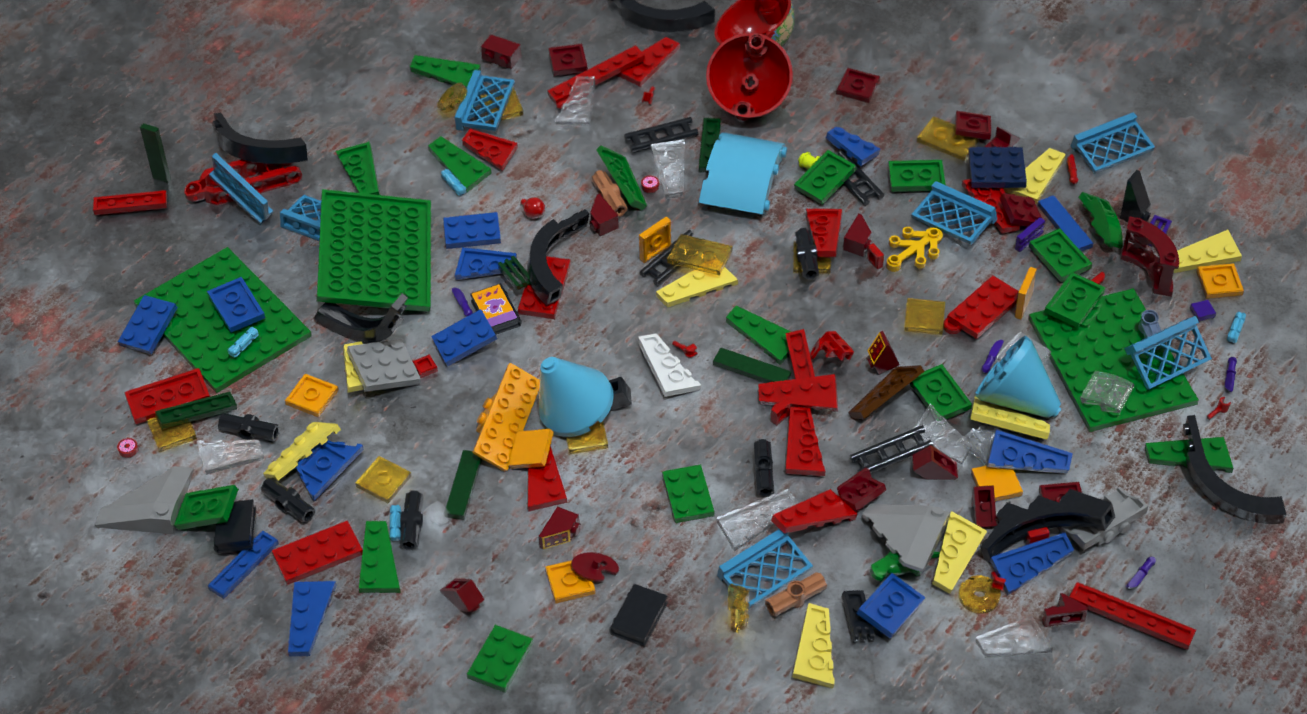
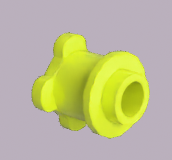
M810 152L802 153L798 159L799 167L808 170L820 156L815 158Z

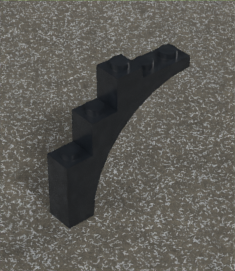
M1069 489L1061 497L1060 502L1038 495L1030 503L1028 509L1007 502L996 515L998 525L994 527L992 533L982 542L980 547L984 560L990 562L992 556L999 555L1014 542L1026 537L1028 531L1044 527L1050 529L1065 526L1091 527L1105 531L1115 518L1113 505L1108 501Z

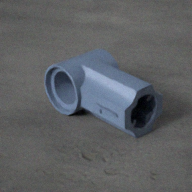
M1153 310L1144 311L1138 325L1139 331L1144 334L1145 338L1161 331L1158 323L1159 316Z

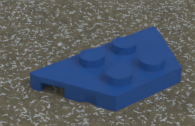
M328 440L323 445L319 444L312 448L311 451L313 453L298 462L296 471L313 500H316L364 450L362 444L357 443L356 446H348L345 442H331Z

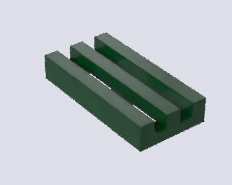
M512 256L511 260L505 259L504 263H498V268L517 291L531 284L528 272L515 256ZM506 267H509V269L513 272L514 276L521 282V284H519L516 281V279L511 275V273L507 270Z

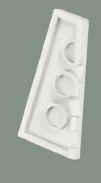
M657 334L638 337V344L664 397L699 391L701 389V384L698 380L695 381L691 377L690 371L682 367L681 361L670 353L669 347Z

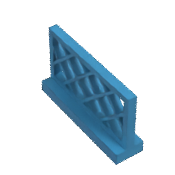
M474 70L455 115L456 130L463 131L464 127L496 131L515 85V80L483 76L481 71ZM484 82L492 83L487 87L483 85ZM502 85H509L508 87H506V88H504V89H501V88L499 87V86H502ZM495 88L498 90L493 94L489 92L490 90H493ZM486 93V97L482 99L478 97L479 95ZM501 95L504 97L499 101H496L495 99L496 97ZM489 100H491V101L493 102L492 104H490V105H488V106H486V105L484 104L485 102H487V101H489ZM478 105H481L483 107L479 110H474V107ZM496 107L499 109L494 113L490 111L491 109ZM484 112L488 113V115L483 118L479 116ZM473 117H476L478 119L474 122L468 121ZM493 119L494 124L485 123L486 121Z
M1134 112L1076 134L1071 143L1072 149L1074 151L1078 150L1094 174L1155 149L1153 143L1136 122L1138 117ZM1134 128L1138 135L1127 133L1128 130ZM1115 135L1124 137L1123 141H1118L1112 138ZM1125 139L1136 140L1135 145L1125 143ZM1138 141H1139V142H1142V143H1145V144L1147 145V147H1146V148L1138 147V146H1137ZM1098 142H1108V148L1098 145ZM1110 145L1121 146L1120 151L1111 149ZM1084 147L1094 148L1093 153L1086 152ZM1123 147L1133 150V153L1127 154L1122 152ZM1096 149L1106 152L1105 157L1096 155ZM1108 153L1117 155L1118 159L1107 158ZM1093 159L1102 161L1103 165L1096 167Z
M217 153L212 155L213 171L209 174V177L261 225L273 214V210L268 206V201Z
M937 181L933 183L932 191L911 214L913 219L933 228H938L942 232L970 245L974 243L990 223L994 224L997 220L995 207ZM933 198L940 200L939 203H929ZM952 205L955 207V209L944 211V206ZM942 207L943 212L932 214L931 209ZM929 210L930 215H919L922 211ZM967 212L970 213V216L959 218V213ZM957 214V219L946 220V216ZM944 217L945 220L939 223L933 221V219ZM981 218L984 220L983 223L974 224L976 219ZM972 221L971 226L961 227L962 222ZM959 223L960 228L953 230L948 228L949 225ZM974 230L970 238L963 235V232Z
M303 195L288 210L283 209L280 212L281 227L319 241L321 211L318 212L317 209H321V201ZM304 202H307V203H309V204H312V205L302 206V204H303ZM314 210L313 213H307V214H305V212H304V211Z
M1196 316L1187 318L1124 348L1127 355L1131 354L1147 390L1212 359L1196 325L1199 323ZM1191 330L1195 336L1194 342L1186 340L1187 333ZM1172 339L1180 341L1178 350L1170 347ZM1184 343L1192 346L1190 355L1182 352ZM1157 346L1165 349L1162 357L1154 354ZM1196 348L1202 351L1203 359L1199 360L1194 357ZM1169 351L1176 353L1174 363L1166 360ZM1143 353L1149 356L1147 365L1141 363L1138 355ZM1180 356L1188 359L1186 367L1178 365ZM1153 358L1161 361L1159 370L1151 367ZM1165 363L1173 366L1170 375L1163 372ZM1149 371L1157 374L1156 380L1153 383L1149 381Z
M778 529L719 566L717 577L721 582L725 581L747 610L813 568L810 561L788 536L789 533H783ZM787 543L792 549V553H781L780 547ZM767 555L776 556L775 564L764 563V557ZM779 557L790 559V566L778 565ZM793 560L802 561L805 567L802 569L792 568ZM751 565L759 566V575L747 573L748 567ZM762 568L774 569L773 577L761 575ZM777 570L789 572L786 579L776 578ZM735 575L744 577L743 585L734 584L730 578ZM746 577L758 579L757 588L745 586ZM760 581L772 582V588L768 590L761 589ZM744 590L756 592V597L748 602L744 597Z

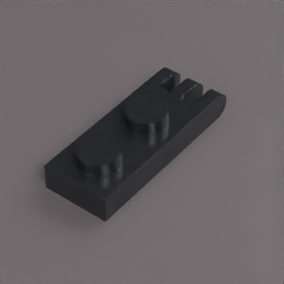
M864 590L843 591L842 599L853 641H858L859 635L861 641L867 639V634L869 640H874L873 626L856 614L866 601Z

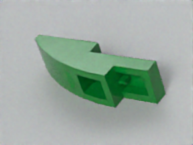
M1082 192L1078 198L1082 201V206L1091 212V217L1094 219L1091 224L1096 229V234L1104 239L1103 242L1108 247L1121 249L1123 247L1122 231L1113 207L1105 199Z

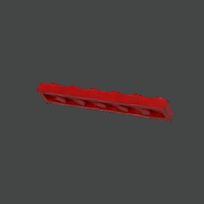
M635 45L547 90L548 96L557 105L559 101H563L588 88L590 89L644 61L645 55Z
M1076 582L1069 596L1087 606V609L1186 650L1189 649L1196 633V629L1079 582Z

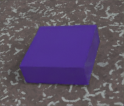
M1209 300L1190 305V309L1198 321L1215 318L1216 312Z

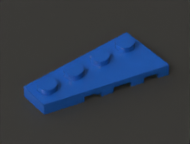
M996 430L986 467L1067 474L1070 469L1073 453Z
M1062 533L992 556L990 562L997 576L1006 579L1003 588L1008 596L1071 555L1074 548L1066 533Z
M336 581L294 582L288 646L289 657L311 655L319 634L318 630L325 618L324 614L330 605L332 593L336 589Z

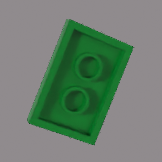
M827 150L794 184V188L823 205L856 171V165Z
M942 160L888 161L891 192L932 191V185L935 181L946 185Z
M1060 228L1029 242V248L1060 282L1065 281L1071 272L1078 275L1092 268L1091 261Z
M1071 272L1046 305L1044 312L1079 328L1105 293L1106 287Z
M943 364L926 370L909 383L938 423L972 409V403Z
M701 464L662 471L675 523L715 516Z
M235 485L186 493L174 526L178 530L227 522L239 489Z
M494 625L467 672V679L506 693L533 645V638Z

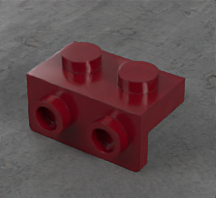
M864 468L838 486L837 491L839 497L848 506L858 511L873 499L878 498L879 495L886 491L884 483L871 477L868 468Z

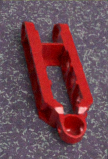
M243 159L228 163L233 169H238L237 173L242 178H245L259 194L298 183L302 179V172L299 167L290 166L283 168L292 163L268 164ZM255 164L253 168H247L249 165ZM213 167L205 169L200 179L187 184L184 190L185 197L191 202L205 199L207 203L218 206L234 200L228 194L219 196L225 191L220 187L214 188L218 185L209 177ZM297 172L295 176H289L290 173ZM257 182H262L260 186H254Z

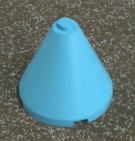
M1023 336L1007 350L1002 360L993 366L977 388L975 396L983 402L1046 418L1056 417L1061 411V402L1032 340L1027 336Z
M548 357L541 363L539 416L543 424L554 432L553 434L562 437L579 436L591 431L589 427L597 421L601 423L605 419L613 404L614 393L611 383L602 372L556 357Z

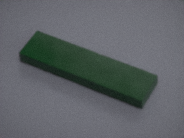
M703 118L699 172L709 173V171H706L713 146L716 140H719L720 118Z
M143 123L140 126L152 177L169 183L171 176L159 128Z
M724 348L719 349L713 360L714 366L764 383L789 380L791 377V371Z
M226 392L155 411V416L161 429L236 410L237 404L231 392Z
M463 450L444 511L445 517L465 519L482 462V458L473 454V451Z

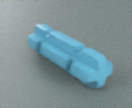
M449 169L441 171V177L459 196L466 193V187L461 184Z
M1240 311L1236 313L1228 333V342H1237L1246 318L1245 313Z
M250 327L234 343L235 345L228 349V354L234 358L237 357L240 351H243L259 335L258 330Z
M392 505L390 507L391 541L400 540V505Z

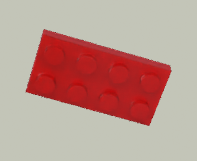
M546 256L549 269L563 285L564 289L571 266V259ZM530 284L524 287L518 313L520 315L555 319L561 298L546 306Z
M993 275L947 315L949 322L955 326L959 325L963 331L978 339L1017 304L1019 291Z
M199 368L124 392L135 424L155 419V411L210 397Z
M348 520L272 550L273 557L287 585L359 557L363 553V549Z

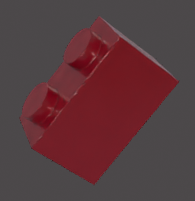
M490 34L481 46L482 60L512 70L521 58V44Z

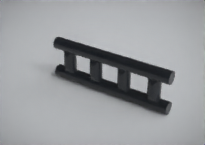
M691 117L626 133L624 138L626 141L632 139L634 145H630L631 152H636L697 136L699 133L697 128L690 129L689 124H692L693 121ZM682 127L684 132L674 134L672 129ZM662 131L666 132L667 136L657 138L655 134ZM649 135L651 140L641 143L639 137Z
M843 150L839 151L838 155L856 165V171L853 174L860 178L854 182H851L848 178L843 184L864 206H867L870 203L868 199L875 195L882 199L885 194ZM866 184L870 190L862 193L858 187Z
M688 230L641 269L639 273L642 277H645L648 273L654 276L653 283L659 286L707 245V241L701 239L697 242L691 238L693 232ZM684 243L692 246L687 252L679 248ZM672 253L680 257L675 262L667 259ZM660 263L668 267L662 273L655 269Z
M921 425L850 455V459L852 462L859 460L862 468L858 469V472L868 468L870 473L913 456V454L930 445L933 446L931 440L924 442L920 434L925 433V429ZM913 437L917 445L906 450L902 442ZM895 445L899 453L888 457L884 449ZM877 452L880 461L869 464L866 457Z

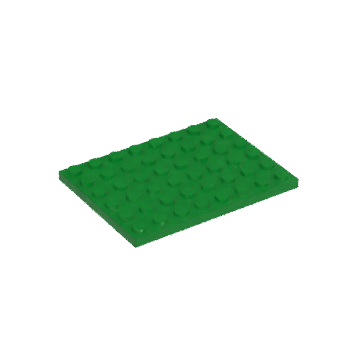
M322 189L316 301L390 308L403 293L408 297L405 302L407 306L405 310L430 312L431 200Z
M228 247L144 294L176 304L178 308L163 336L193 369H200L204 381L216 393L312 336L311 331ZM242 277L263 310L265 319L230 333L208 297L207 291ZM143 296L134 300V304L136 307L139 305ZM250 327L258 330L259 335L243 351H240L237 357L234 358L228 354V349L235 345L234 343Z
M1134 288L1102 296L1079 328L1045 313L1044 310L1029 314L1028 319L1089 432L1198 405L1199 399L1183 373L1147 390L1131 354L1127 355L1124 348L1145 339L1144 334L1139 331L1138 325L1141 315L1146 311V308ZM1161 347L1159 350H1155L1154 354L1162 357L1165 349ZM1169 351L1166 360L1174 363L1175 358L1171 351ZM1143 353L1138 355L1141 363L1147 365L1149 356ZM1153 358L1151 367L1159 370L1161 361ZM1165 363L1163 372L1170 375L1173 366ZM1149 371L1148 378L1150 383H1153L1156 380L1157 374Z

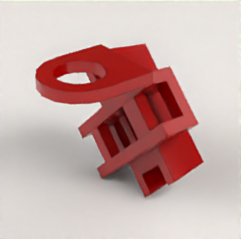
M826 331L817 340L810 352L811 360H814L820 350H824L827 353L825 355L827 358L838 357L841 361L845 357L850 360L854 354L852 348L836 331Z

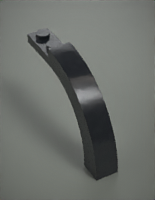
M611 0L620 8L621 16L624 19L649 30L684 32L699 29L715 22V9L705 1L687 8L664 10L645 6L635 0Z
M221 112L214 114L213 128L217 131L219 146L226 153L239 159L257 163L285 164L308 161L307 146L301 137L287 140L250 138L234 131Z
M585 209L559 223L554 219L537 232L533 239L528 258L527 272L533 290L546 306L560 299L563 285L549 269L546 254L559 241L587 227L590 213Z
M402 293L392 304L387 314L380 318L359 316L347 311L336 303L325 302L313 319L329 330L346 338L367 343L380 342L390 337L404 320L401 318V314L407 307L405 302L408 297Z
M1187 416L1186 423L1183 424L1184 435H1187L1189 440L1187 441L1188 453L1185 462L1193 481L1204 496L1220 509L1238 518L1266 524L1284 523L1287 514L1282 496L1259 497L1246 494L1228 485L1213 471L1203 450L1196 416Z

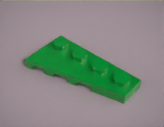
M366 521L359 593H401L386 521Z

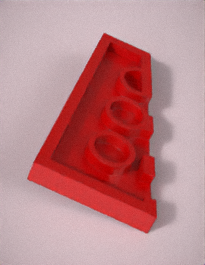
M668 37L663 38L641 51L645 55L644 61L624 70L616 76L641 87L680 49V43Z
M971 179L962 180L963 188L971 197L996 208L997 220L994 225L1001 233L1019 230L1020 225L1010 223L1001 203L1000 197L1005 193L1003 188H972Z
M806 209L813 242L817 248V257H836L842 222V209Z
M835 374L758 384L759 402L761 405L774 406L776 403L786 399L790 402V406L811 407L814 410L831 409V411L838 412Z
M790 407L785 474L825 476L826 474L810 408Z
M551 446L544 467L528 468V512L567 503V496Z
M829 489L774 514L771 521L783 533L805 530L808 526L821 527L824 526V523L833 522V524L841 523L843 519H848L849 521L856 520L857 513L835 492Z

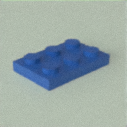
M498 212L443 218L446 249L501 243Z
M242 277L207 291L208 297L230 333L265 319L263 310Z
M144 295L120 336L118 343L120 346L152 355L178 307L175 303Z
M481 309L431 336L447 367L498 339Z
M891 573L858 609L856 614L891 639L924 602L926 597Z

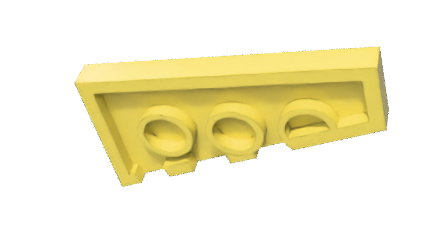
M1049 148L1025 168L1026 188H1004L1005 193L1033 198L1035 204H1037L1065 160L1066 154Z
M714 258L656 291V297L668 308L689 301L694 296H705L706 292L712 290L717 292L723 290L725 286L738 285V279Z
M976 396L974 397L971 420L1048 440L1050 424H1047L1045 421L1034 419L999 405L983 402Z
M312 422L306 428L307 430L302 435L296 437L294 443L289 448L283 450L281 456L276 461L268 465V469L263 473L265 478H274L279 481L298 465V460L310 456L313 453L311 451L312 448L326 443L328 435L332 432L337 434L341 430L338 424Z
M951 511L932 584L951 594L987 531Z
M808 603L792 678L833 689L835 681L833 678L828 608Z

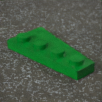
M414 55L410 65L411 72L428 78L435 77L442 83L445 81L452 83V86L456 88H467L474 70L481 71L479 64Z
M442 136L428 145L429 151L440 164L449 169L461 184L466 187V193L492 174L490 167Z
M370 142L337 150L336 154L358 193L380 195Z
M600 145L596 151L623 192L628 204L633 208L636 207L644 210L647 207L646 201L626 157Z
M737 305L727 315L726 323L741 335H746L750 338V342L755 346L758 345L764 349V353L774 357L779 365H782L790 355L785 333L791 331Z
M1224 437L1201 438L1206 459L1213 471L1215 469H1223L1225 472L1232 473L1234 468ZM1189 440L1146 443L1145 451L1149 464L1167 466L1180 464L1187 468L1185 460L1188 453L1187 441Z

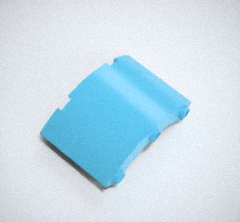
M721 133L719 140H716L707 164L706 171H709L708 178L703 180L699 203L765 214L770 207L768 197L774 175H778L779 163L783 158H786L787 147H785V143Z

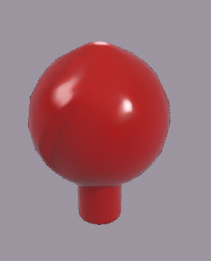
M532 197L528 200L523 198L520 202L528 218L538 219L545 213V204L539 198Z

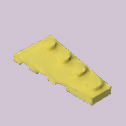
M1226 230L1177 250L1179 268L1174 269V273L1194 270L1200 266L1221 265L1241 261L1242 255L1229 230Z

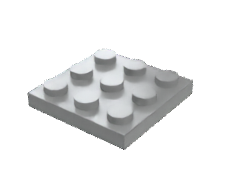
M402 339L347 347L348 356L365 392L420 384L421 378Z

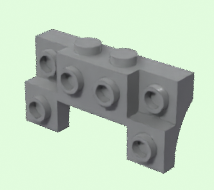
M1118 487L1114 493L1104 495L1103 500L1112 503L1115 513L1114 520L1105 531L1081 526L1056 528L1061 533H1066L1070 541L1074 540L1083 550H1086L1094 544L1099 546L1104 542L1108 543L1116 535L1127 532L1131 527V522L1147 513L1148 505L1141 498L1131 496L1121 487Z

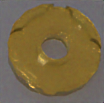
M462 83L451 86L441 96L437 107L443 113L454 110V105L456 103L459 105L466 97V87Z
M982 575L971 576L968 580L961 583L959 600L963 607L970 612L983 614L993 611L998 606L1001 592L991 588L993 580L989 577ZM980 591L983 592L985 596L978 597L974 593Z

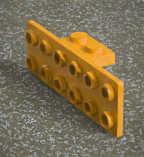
M512 363L507 365L496 394L492 398L488 397L483 404L484 411L477 419L479 424L476 431L480 434L473 449V454L504 472L508 470V463L517 431L524 430L539 391V379Z

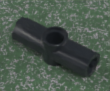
M800 228L795 232L797 260L801 264L803 277L812 280L819 276L817 248L813 244L811 231L807 230V228Z
M224 413L219 417V430L236 433L244 440H252L255 437L276 441L278 438V424L260 421L254 415L246 414L244 417Z
M759 439L757 442H754L757 495L769 497L774 494L771 442H768L766 439Z
M267 478L263 482L261 492L273 500L280 511L283 513L289 512L302 523H308L312 520L315 509L302 500L294 488H286L274 478Z
M416 490L406 493L404 511H401L400 547L405 550H413L418 547L419 532L423 527L422 507L424 497L422 493Z

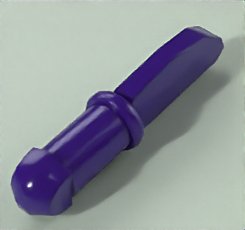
M452 288V292L464 315L467 317L473 314L461 289Z
M1003 340L996 341L991 347L989 355H987V359L981 368L983 373H988L991 370V366L995 362L1004 343Z
M1235 357L1228 359L1225 388L1229 392H1232L1234 389L1237 364Z
M1150 556L1146 559V562L1142 567H1139L1138 571L1127 583L1126 588H1135L1142 582L1151 567L1156 564L1155 557Z

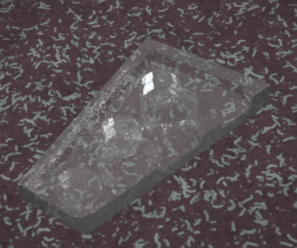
M595 77L576 78L569 92V97L566 103L563 104L560 115L555 120L556 125L591 124Z
M930 403L915 428L923 425L925 433L920 435L924 442L931 440L936 449L962 465L972 450V446Z
M214 440V443L197 441L206 475L264 459L259 440H235L233 443H222V440Z
M1033 616L976 637L975 641L985 658L1052 653L1053 647Z

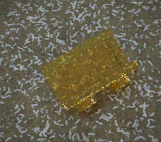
M730 584L728 587V610L731 611V631L739 633L741 627H745L749 620V590Z

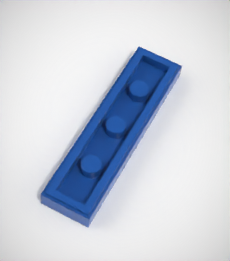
M1054 195L1038 201V207L1057 229L1060 228L1080 251L1093 247L1091 239Z
M262 530L254 538L253 549L241 551L208 584V589L225 599L279 544L278 540Z

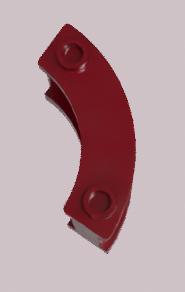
M1129 217L1121 260L1135 264L1141 269L1144 268L1149 273L1148 276L1153 285V294L1172 297V277L1174 269L1179 268V255L1174 243L1155 225L1140 218ZM1149 244H1151L1155 248L1159 258L1156 255H1154Z

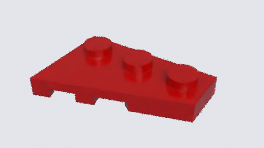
M469 129L462 139L463 146L501 171L504 170L518 148V143L473 129Z

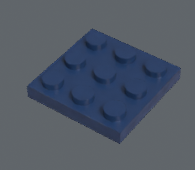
M969 147L968 155L972 188H1026L1027 179L1023 147Z

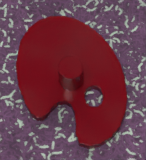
M581 553L575 556L571 562V568L574 573L589 581H604L605 577L602 572H608L613 575L619 572V566L616 561L601 553Z

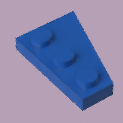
M835 127L827 132L826 139L837 148L846 150L847 156L856 158L857 164L860 166L872 160L880 153V148L876 147L873 143L866 142L860 139L859 136L846 132L843 128Z
M462 247L455 272V280L502 274V271L498 268V263H504L505 259L511 260L512 256H515L517 259V253Z

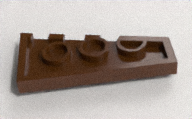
M922 366L895 367L848 412L852 419H866L874 410L925 372Z

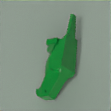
M891 551L884 558L873 563L870 568L871 576L878 581H883V578L891 573L902 575L911 572L915 576H920L922 572L903 566L899 562L901 558L899 553L893 554ZM934 552L931 558L939 557L940 552Z

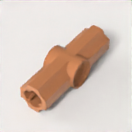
M602 170L596 171L592 176V182L597 188L598 194L602 195L617 213L618 217L623 216L627 212V206L621 197L618 185L612 183L606 172Z
M816 572L801 581L790 582L787 589L766 599L765 605L772 616H777L792 607H801L806 599L825 590L827 584L822 574Z

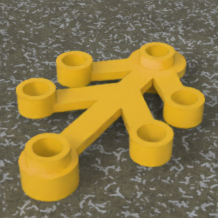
M904 227L902 230L903 238L910 239L913 237L922 239L900 240L898 236H891L889 238L890 247L909 248L899 255H891L887 259L886 267L892 272L899 271L902 261L917 252L915 266L920 269L926 266L924 246L929 243L928 257L930 259H937L940 252L937 244L943 238L942 231L938 228H929L926 231H913L911 227Z

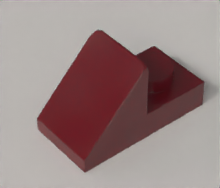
M997 127L995 137L985 147H1013L1020 138L1005 129Z
M994 485L973 487L971 507H974L975 524L979 527L997 525Z
M1060 593L1059 607L1052 606L1044 609L1042 618L1044 627L1085 622L1088 609L1087 606L1064 593Z

